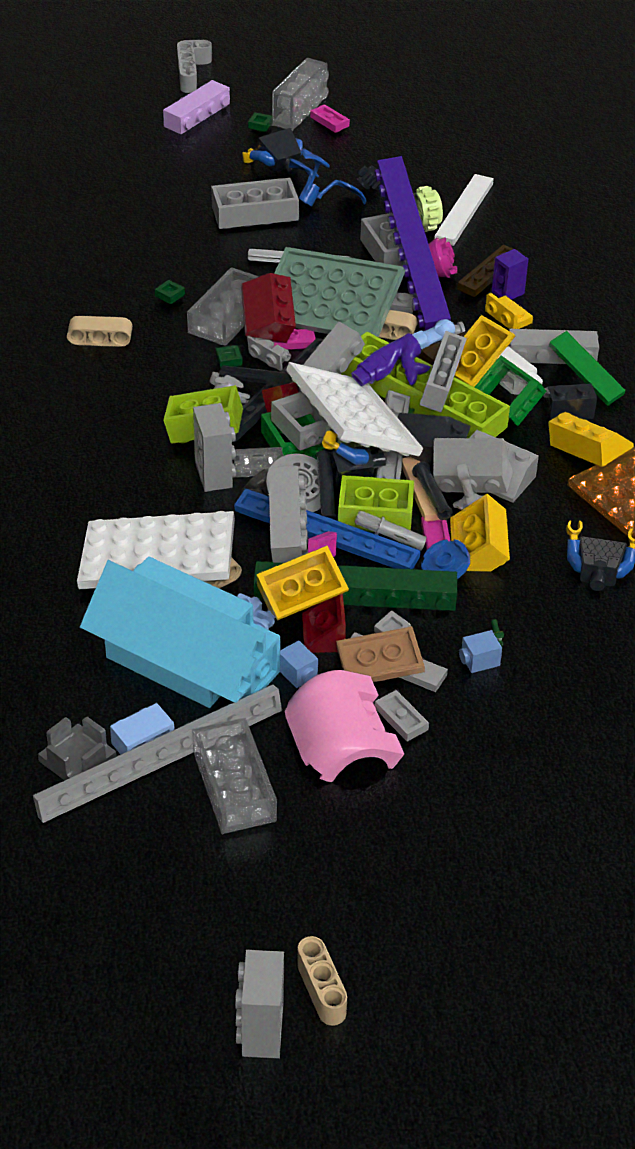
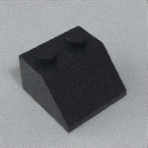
M592 384L558 385L545 388L546 393L541 399L549 421L564 412L583 420L594 419L597 396Z

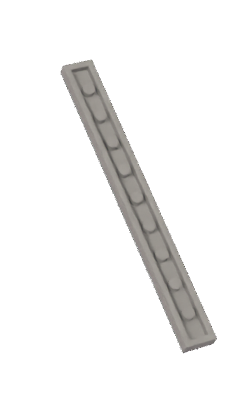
M274 685L268 686L240 699L237 703L227 705L33 795L38 818L44 823L282 711L279 689Z

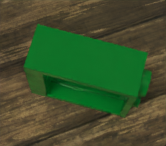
M500 355L474 388L490 395L508 372L525 382L527 385L511 403L508 420L518 426L546 393V390L539 381Z
M271 412L261 414V432L278 459L288 454L305 453L304 455L312 456L316 455L319 451L325 450L322 443L303 450H299L291 441L285 443L280 435L283 432L271 421ZM311 414L295 419L302 427L316 422Z

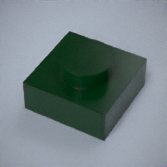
M255 112L248 121V128L258 132H266L273 123V116Z
M170 280L155 289V297L169 304L174 303L185 295V288Z
M238 345L216 348V357L220 368L223 365H242V357Z

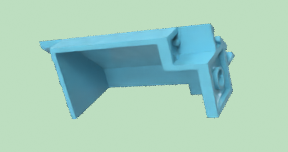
M150 556L141 564H138L134 571L107 560L80 625V628L105 639L106 658L208 708L220 696L237 703L239 699H243L266 688L280 672V635L253 623V604Z

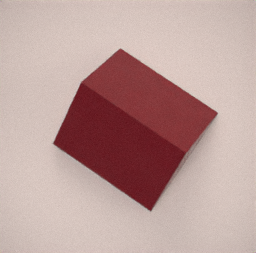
M343 593L313 605L302 613L304 646L312 653L338 652L336 641L345 639L346 624Z

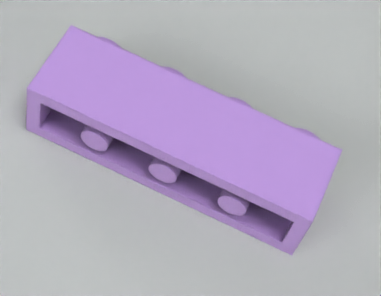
M211 80L163 110L164 127L179 134L186 132L230 104L229 87Z

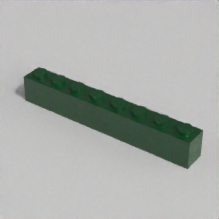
M256 561L254 597L264 601L257 586V574L283 563ZM338 566L349 588V591L343 593L344 605L455 611L457 572Z

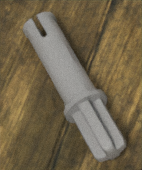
M359 511L356 515L355 523L374 531L376 535H384L420 551L425 545L426 536L385 520L383 516L378 518L364 511Z

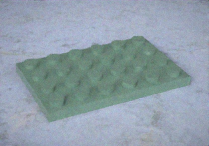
M286 247L274 274L291 277L295 328L329 334L335 325L341 322L357 331L360 336L369 332L379 337L405 270L403 266Z

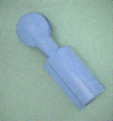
M443 319L438 321L434 327L426 331H418L412 335L418 340L421 349L442 340L445 331L455 334V326L450 320Z

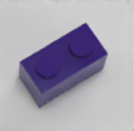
M516 249L495 257L492 293L499 298L506 295L510 299L523 295L525 293L528 258Z

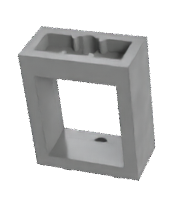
M302 392L272 401L271 421L299 450L322 443L326 431L335 432L328 426V422L319 415L317 408L309 402V398ZM314 413L320 421L302 427L295 419Z

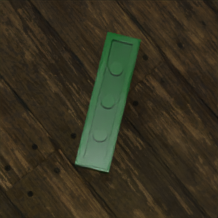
M567 330L550 341L549 347L586 384H592L595 394L607 406L625 394V389Z

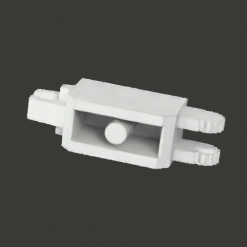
M509 346L506 347L501 355L542 385L543 381L537 375V368ZM510 372L499 383L511 394H520L527 385Z

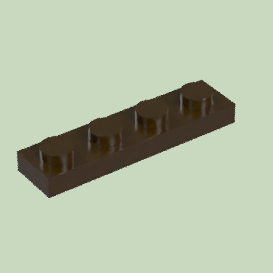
M502 245L458 282L457 289L473 297L477 296L493 282L495 257L513 250V248Z

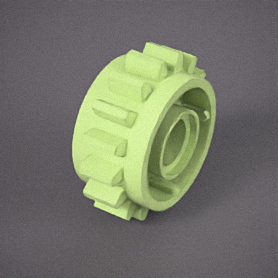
M419 187V189H416L417 193H413L422 225L425 232L433 231L442 222L443 209L441 199L437 191L432 190L431 187Z

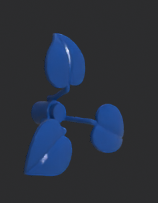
M301 148L305 159L310 158L315 161L314 171L300 161L290 158L289 168L304 170L309 175L307 183L298 198L302 202L312 207L317 197L321 199L334 185H338L358 195L365 205L366 198L364 194L355 186L341 180H334L324 190L319 192L320 187L313 184L315 176L319 177L317 174L320 164L327 168L330 167L321 157Z

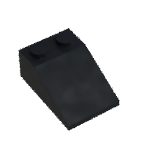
M399 413L397 417L423 447L420 456L410 454L409 457L420 462H427L433 468L435 438H467L471 427L447 416Z

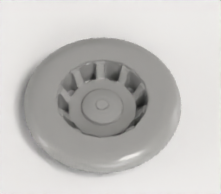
M288 454L277 459L271 467L298 466L299 475H304L307 504H305L306 510L315 512L321 509L317 460L304 454ZM268 471V473H267V480H266L268 492H269V471Z

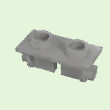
M247 337L249 353L253 357L264 361L270 367L281 371L283 369L282 363L290 360L291 354H289V351L279 345L274 347V342L262 338Z

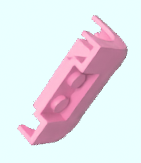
M344 670L328 671L308 680L288 702L285 715L301 758L306 766L311 764L315 770L321 773L320 779L332 782L348 764L365 757L381 758L387 763L388 768L393 769L404 755L396 734L386 732L379 718L376 707L373 704L378 697V693L370 676Z

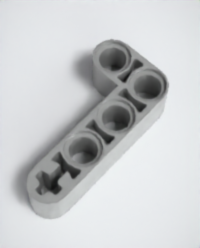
M184 40L177 43L180 89L185 93H192L197 90L196 65L208 64L212 61V44L208 40Z

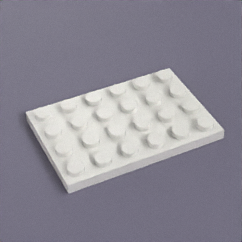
M289 362L286 371L292 377V381L298 384L301 392L317 408L319 415L324 417L328 422V426L336 432L338 439L346 443L351 441L357 442L364 447L375 446L386 452L390 450L397 451L404 456H409L410 454L420 456L423 447L368 383L360 386L353 377Z
M234 511L89 521L77 579L78 588H96L107 560L134 571L135 567L141 564L148 556L202 581L229 579L235 522Z

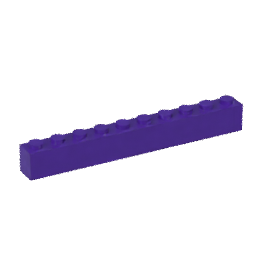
M402 156L378 160V169L374 170L376 182L380 181L381 184L379 185L380 196L385 198V213L390 215L388 217L389 227L394 229V244L399 246V261H403L404 278L408 277L409 280L407 282L408 292L413 294L414 297L412 298L413 309L418 311L419 314L417 315L418 326L423 328V331L434 327L440 320L447 319L451 321V317Z

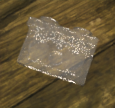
M282 447L236 449V459H234L236 477L267 476L271 465L283 456Z

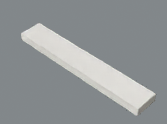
M477 174L473 176L435 234V238L441 239L446 237V242H450L454 246L492 187L493 178Z

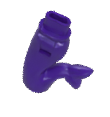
M407 333L401 338L374 351L357 365V369L351 375L360 386H364L367 383L372 384L388 376L397 360L401 359L406 378L412 386L415 384L417 376L428 372L431 367L414 361L421 353V346L412 334Z

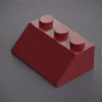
M268 273L242 283L241 293L245 335L287 343L296 327L291 277Z

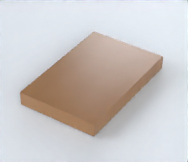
M412 626L336 641L343 670L370 676L373 682L425 672V666Z

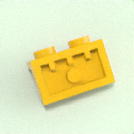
M492 293L487 294L485 311L508 329H520L532 323L533 316L506 295L497 298Z

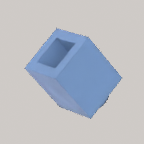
M492 630L463 637L462 649L459 650V655L462 663L467 665L471 673L500 666L502 647Z
M297 641L280 650V672L298 688L318 675V658L300 641Z

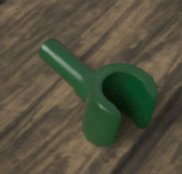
M494 619L491 621L492 630L502 647L504 633L499 630L497 620Z

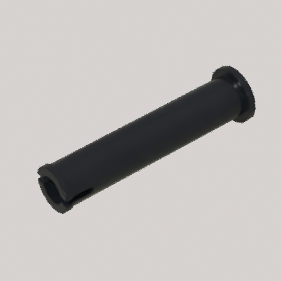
M322 450L316 453L321 515L337 521L338 515L335 510L331 459L332 452Z
M427 462L417 463L412 469V474L418 478L437 513V517L440 520L449 519L453 513L452 509L449 507L432 476L430 465Z

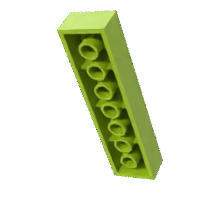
M369 332L361 335L365 343L362 351L355 356L347 370L342 372L341 375L352 377L351 373L357 369L358 364L363 362L374 351L389 343ZM417 357L414 359L415 362L429 365L431 368L428 372L418 375L415 384L412 386L406 378L401 359L397 360L388 376L369 384L378 395L386 398L388 390L410 396L409 407L415 409L414 414L447 416L471 426L467 438H470L476 430L496 437L508 427L509 405L455 377L453 378L442 412L419 405L433 366Z

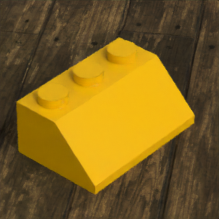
M483 315L479 317L464 336L467 339L454 375L455 378L473 387L477 385L515 337L514 333Z
M561 413L549 421L551 446L601 467L634 447L631 441L618 433L573 416L570 413Z
M485 494L450 518L451 541H454L453 539L461 541L465 544L471 556L467 571L491 572L510 560L506 509L490 495Z
M328 545L257 574V586L268 609L277 620L349 591Z

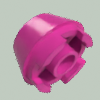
M446 237L441 239L435 238L428 244L438 278H450V275L457 273V266L452 264L454 263L453 257L455 255L450 242H446Z

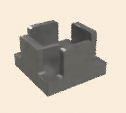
M65 717L47 731L48 746L38 754L39 762L63 780L72 778L117 757L116 751L106 743L105 729L89 717L82 720L83 727L77 724L71 728V721Z

